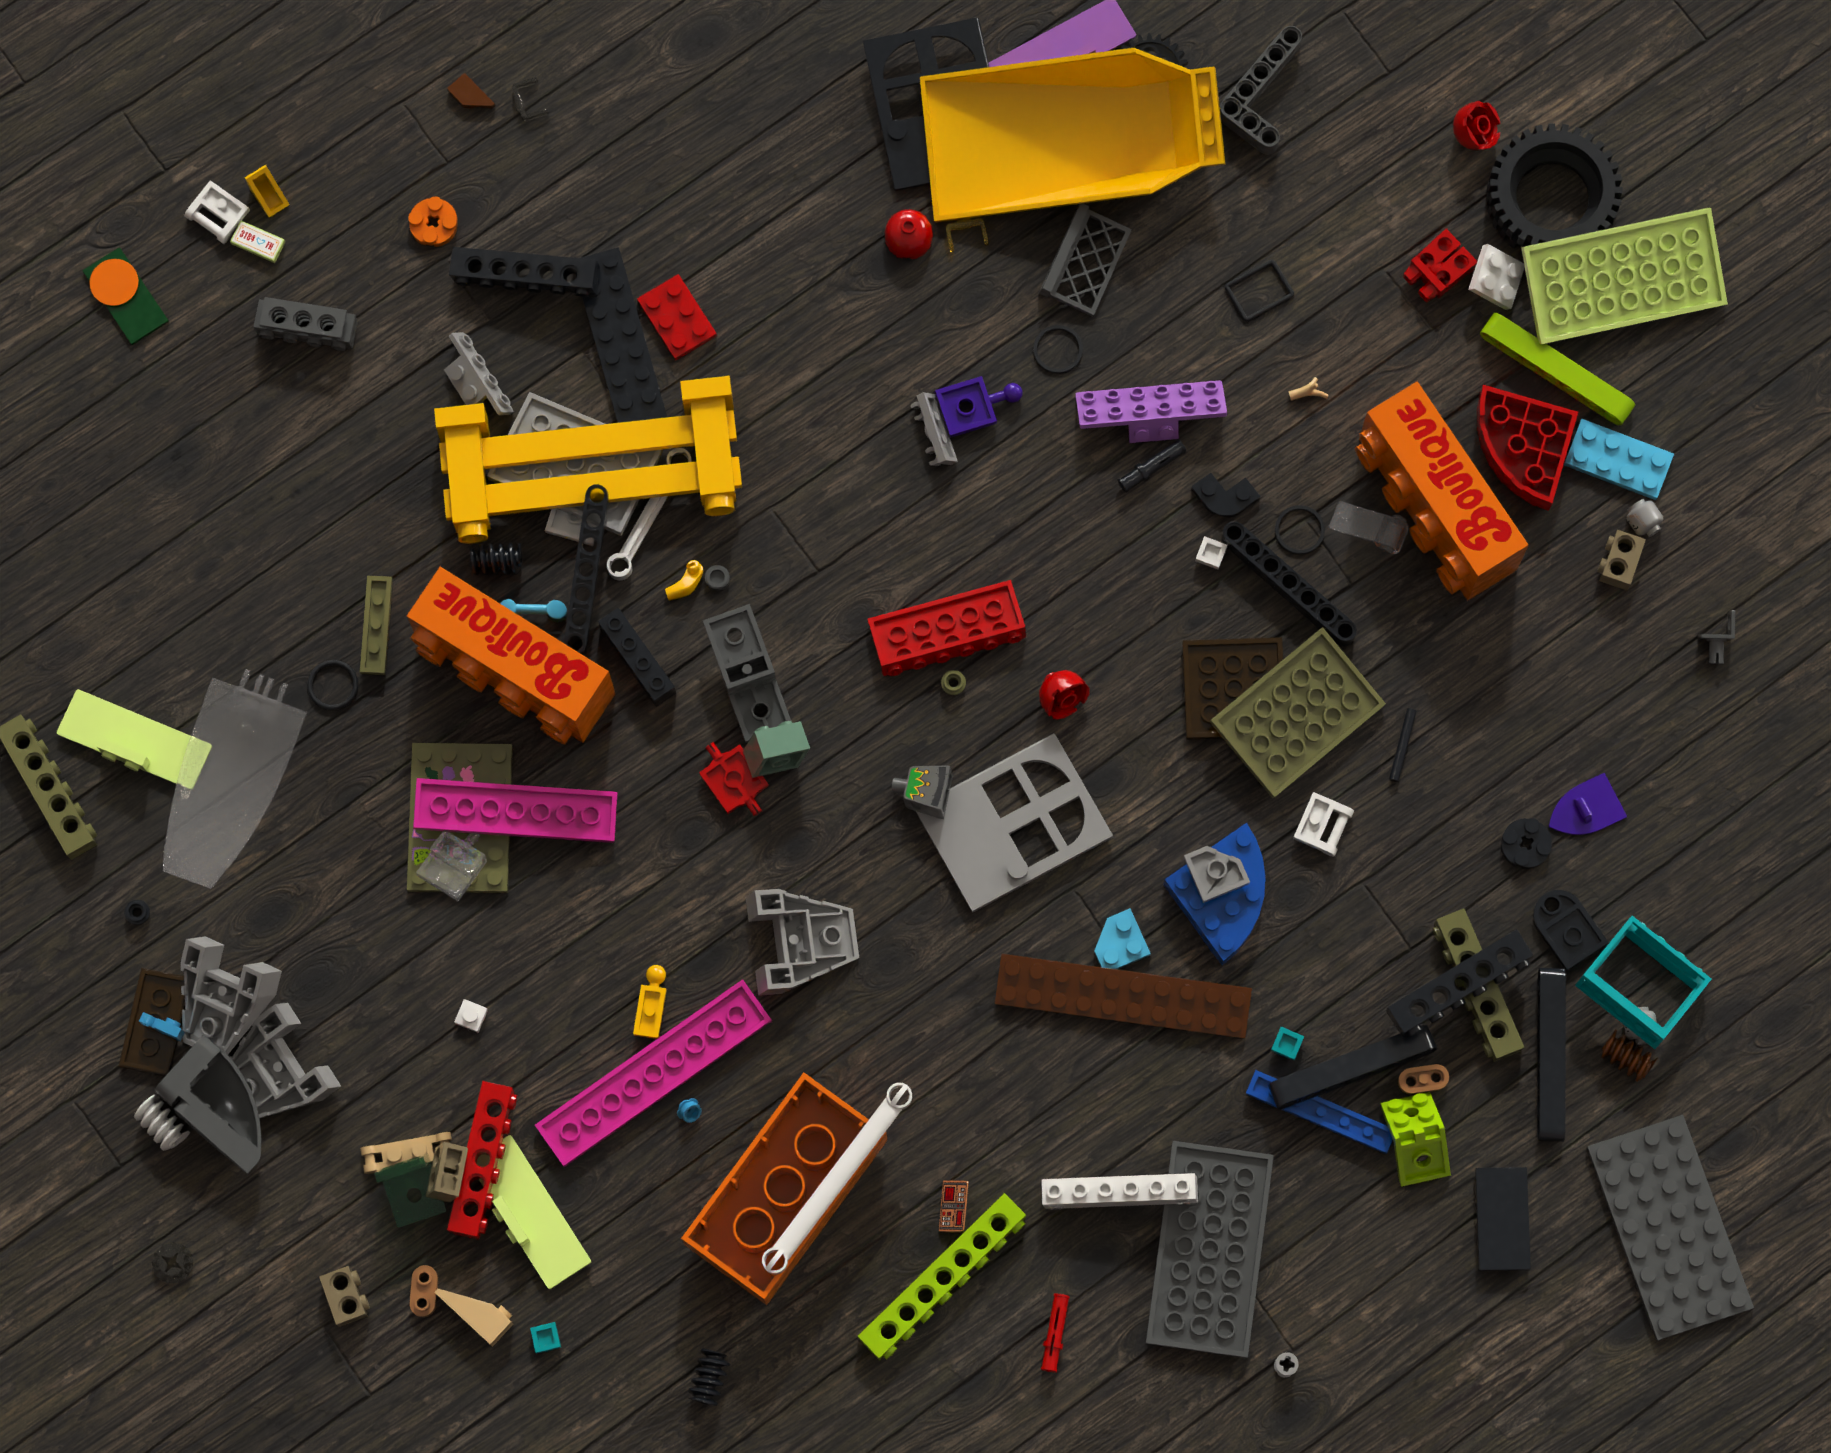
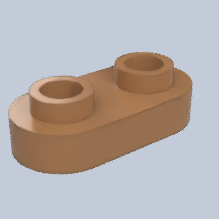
M1439 1064L1408 1068L1400 1074L1398 1086L1402 1092L1409 1095L1439 1091L1447 1085L1449 1073L1444 1066ZM1431 1075H1439L1440 1081L1437 1083L1433 1082ZM1413 1078L1415 1085L1408 1086L1406 1079Z
M419 1266L412 1274L410 1309L419 1317L430 1316L436 1308L437 1294L435 1291L438 1289V1274L430 1266ZM424 1273L429 1275V1280L425 1283L420 1281V1276ZM421 1299L427 1301V1305L424 1308L418 1307V1302Z

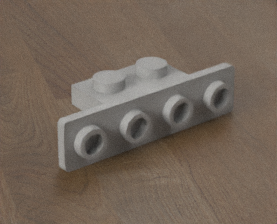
M463 332L451 333L449 338L460 356L446 367L444 371L466 405L480 404L488 398L498 415H511L514 411L510 406L509 398L498 387L497 379L486 368L485 360L474 349L471 338Z

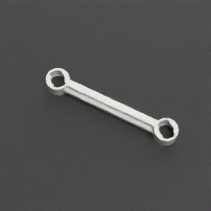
M675 448L667 455V465L671 464L672 457L677 454L686 456L688 462H692L690 453L683 448ZM668 496L649 499L620 552L613 554L608 559L607 569L613 579L625 580L631 575V561ZM617 559H623L629 565V568H625L622 572L615 571L613 573L611 571V565Z

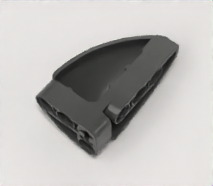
M203 1035L154 1089V1092L171 1108L174 1107L175 1114L243 1172L249 1174L258 1164L261 1157V1128L256 1103L249 1085L233 1060Z

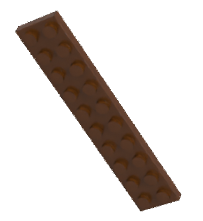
M1001 954L995 1004L1245 1038L1252 988Z

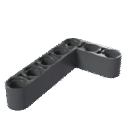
M1287 26L1277 35L1220 104L1221 122L1258 151L1266 155L1273 154L1277 150L1280 134L1274 126L1251 110L1250 107L1298 52L1302 33L1295 26ZM1292 37L1296 42L1291 44L1287 43L1284 39ZM1278 55L1281 60L1273 61L1270 59V56ZM1261 72L1266 75V78L1258 79L1254 74ZM1242 90H1247L1251 93V95L1249 97H1243L1240 95L1239 92ZM1233 108L1236 113L1229 115L1224 110ZM1250 122L1255 125V128L1247 129L1243 124ZM1264 137H1271L1274 142L1267 144L1262 139Z

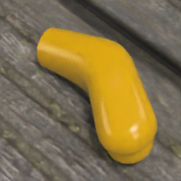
M689 561L682 579L665 589L669 601L688 596L695 590L703 575V567L698 561Z

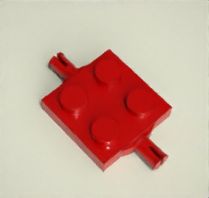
M714 742L710 743V746L707 745L705 749H707L713 760L708 767L699 772V775L726 813L729 814L736 808L747 805L753 816L758 815L757 812L760 813L762 809L754 798L758 793L767 788L769 784L763 776L752 778L742 746L738 745L729 752L721 753Z

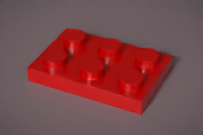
M679 274L637 298V302L675 361L717 337L714 328Z

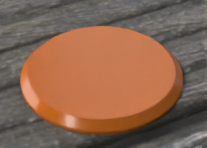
M109 259L100 263L90 277V289L94 297L99 302L110 306H117L128 302L135 295L139 284L138 275L134 267L121 259Z

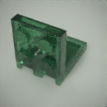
M428 1153L381 1168L374 1173L377 1183L383 1182L398 1228L447 1211L444 1201L426 1197L432 1168ZM409 1189H419L422 1194L421 1200L411 1202L407 1197Z

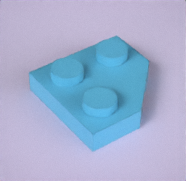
M1131 909L1107 918L1094 950L1100 967L1120 969L1151 955Z

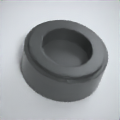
M720 565L711 566L705 573L706 585L713 591L724 590L730 582L728 570Z

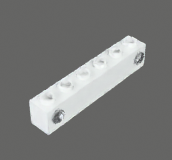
M1195 1173L1042 1179V1205L1045 1209L1059 1210L1064 1208L1161 1204L1188 1205L1198 1203V1186Z

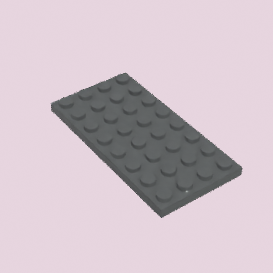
M1683 1115L1586 1147L1656 1341L1754 1308Z
M1172 1141L1168 1174L1195 1173L1197 1176L1198 1203L1164 1204L1146 1344L1248 1358L1274 1155Z

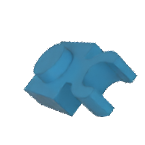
M144 1012L140 1017L139 1022L178 1041H181L185 1034L179 1028L181 1024L173 1019L167 1018L166 1021H163Z

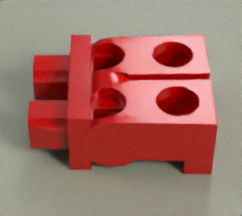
M1447 228L1411 260L1410 267L1403 274V278L1411 286L1419 279L1426 284L1418 291L1425 302L1432 300L1436 296L1438 298L1442 297L1445 292L1450 290L1467 274H1471L1477 264V260L1464 246L1460 248L1461 243Z

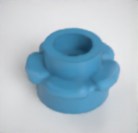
M694 1098L682 1101L677 1111V1116L689 1123L696 1121L701 1115V1108L698 1105V1101Z

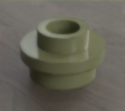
M956 670L946 672L941 679L942 689L949 695L960 694L966 686L964 675ZM953 679L957 680L958 685L956 687H951L949 685V681Z

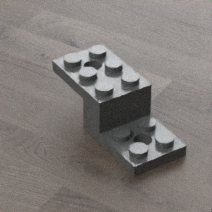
M750 604L703 620L745 742L748 743L754 731L760 727L768 726L773 728L782 722L791 721ZM738 630L741 632L742 637L738 642H731L727 638L729 632ZM759 705L767 707L768 713L765 717L760 718L754 714V709Z

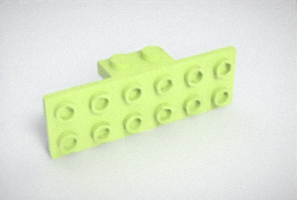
M79 689L76 690L57 730L59 736L102 753L101 756L113 762L117 759L124 762V766L134 771L141 769L189 790H193L212 749V745Z
M508 1135L502 1142V1144H506L503 1159H498L496 1169H500L498 1182L493 1184L491 1194H494L492 1202L495 1205L492 1211L499 1222L503 1220L506 1222L509 1229L505 1232L514 1244L518 1241L547 1288L552 1289L589 1265L591 1259L513 1137ZM486 1154L479 1156L477 1159V1165L480 1167H485L490 1162V1156ZM479 1179V1181L484 1187V1181Z

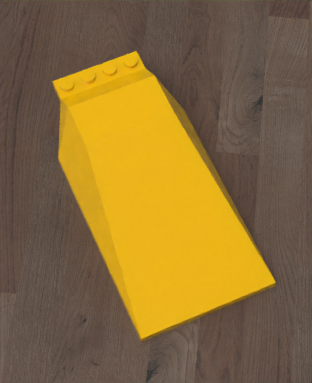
M1127 48L920 77L935 222L1151 195L1200 168L1225 165L1216 68L1214 66L1190 70L1139 49Z

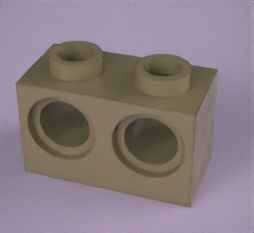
M1620 530L1616 531L1614 537L1609 536L1605 550L1609 551L1607 559H1601L1597 571L1601 573L1599 581L1628 590L1646 539ZM1618 544L1628 545L1630 552H1621L1618 549ZM1618 566L1622 570V574L1614 575L1610 567Z
M443 1142L435 1148L426 1197L449 1203L459 1197L468 1152L467 1147Z
M349 1266L319 1277L334 1321L338 1327L368 1317L366 1310L370 1309L365 1294L360 1295L358 1286L361 1285V1281L356 1270L352 1271ZM341 1277H346L348 1279V1286L344 1290H337L335 1286L336 1281ZM349 1301H355L357 1305L356 1311L352 1314L344 1312V1306Z

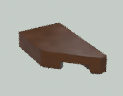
M465 73L447 88V91L463 108L488 107V109H493L495 107V103Z

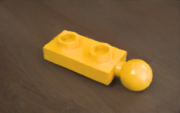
M653 965L646 972V978L650 983L649 986L641 985L633 1035L658 1039L667 991L666 988H661L659 985L664 982L666 971L662 966Z

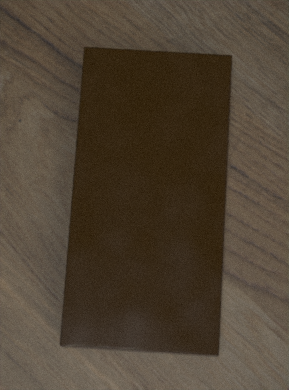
M141 968L119 1067L166 1076L171 1071L178 1040L141 1024L139 1020L144 1012L163 1021L170 1018L181 1024L182 1010H185V995L181 993V986H185L184 976Z

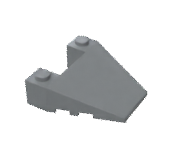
M781 889L755 890L746 896L749 922L773 921L778 964H765L755 971L758 995L783 994L859 958L852 908L826 901H816L803 895L798 896L786 893L785 890Z
M206 936L186 939L181 959V971H184L185 986H181V993L185 995V1010H182V1026L185 1032L183 1042L193 1047L205 1035L228 1055L275 997L282 971L263 962L243 965L241 977L239 978L219 969L224 944Z
M289 1003L275 1004L261 1014L252 1024L253 1027L247 1036L243 1037L240 1041V1046L234 1055L230 1056L251 1089L259 1119L322 1101L341 1087L328 1065L315 1067L305 1074L285 1043L283 1037L301 1024Z

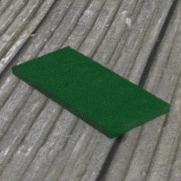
M120 247L82 270L89 281L94 269L106 260L121 259L131 264ZM139 275L138 289L128 302L117 306L106 305L131 345L169 322Z

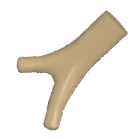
M1316 377L1306 386L1288 391L1291 401L1305 396H1321L1327 399L1328 394L1316 390L1318 387L1316 383L1318 379Z

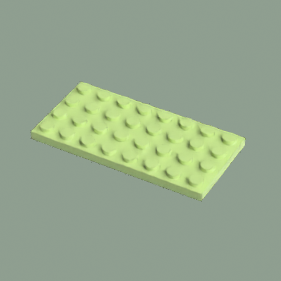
M1711 208L1521 247L1536 333L1540 344L1728 304Z

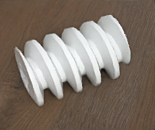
M155 1094L140 1105L134 1118L137 1121L142 1120L141 1126L148 1128L147 1133L150 1136L155 1135L154 1141L161 1143L160 1148L165 1151L180 1144L190 1132L180 1133L184 1125L182 1123L176 1126L173 1125L177 1117L167 1118L171 1110L168 1108L161 1111L160 1109L164 1102L154 1103L158 1096Z

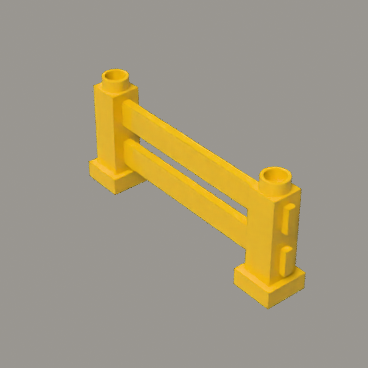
M730 376L680 381L684 416L490 437L489 421L484 403L434 409L436 429L441 441L439 443L442 474L448 473L450 489L443 490L446 520H453L459 542L466 544L480 543L488 539L487 530L491 529L490 516L584 506L586 491L594 484L602 485L607 489L609 493L608 503L700 493L706 515L722 516L734 512V502H736L735 488H742L739 457L731 456L730 442L737 441ZM695 446L696 451L695 462L490 485L486 483L485 469ZM595 489L591 492V500L593 502L599 503L603 500L604 492L601 489Z

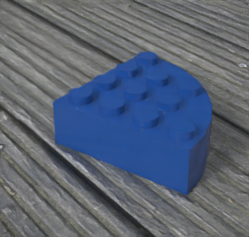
M1247 823L1211 848L1240 859L1250 880L1249 885L1203 903L1187 865L1167 877L1163 884L1222 966L1237 954L1249 938L1259 918L1264 900L1266 877L1263 857L1258 842Z

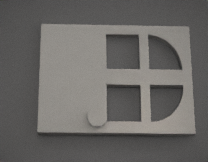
M1054 733L950 788L944 819L915 811L972 913L1113 838V834ZM1030 762H1042L1052 765L1060 770L1070 782L1039 797L1022 765ZM1013 771L1030 803L1000 818L982 786ZM1079 798L1084 810V825L1078 838L1067 846L1050 813ZM1040 819L1058 852L1028 867L1010 834Z

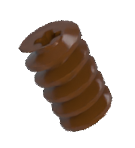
M1615 1029L1602 1048L1601 1058L1604 1059L1611 1055V1065L1620 1061L1618 1070L1621 1071L1628 1067L1627 1076L1636 1072L1635 1081L1639 1082L1645 1078L1658 1057L1650 1061L1651 1052H1647L1642 1056L1643 1047L1639 1046L1633 1050L1634 1041L1631 1040L1625 1044L1626 1035L1623 1034L1616 1038L1617 1029Z

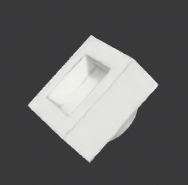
M1204 536L1195 561L1219 569L1227 545Z
M464 999L454 1023L479 1033L488 1009Z

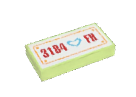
M240 221L230 243L275 263L285 244V240Z

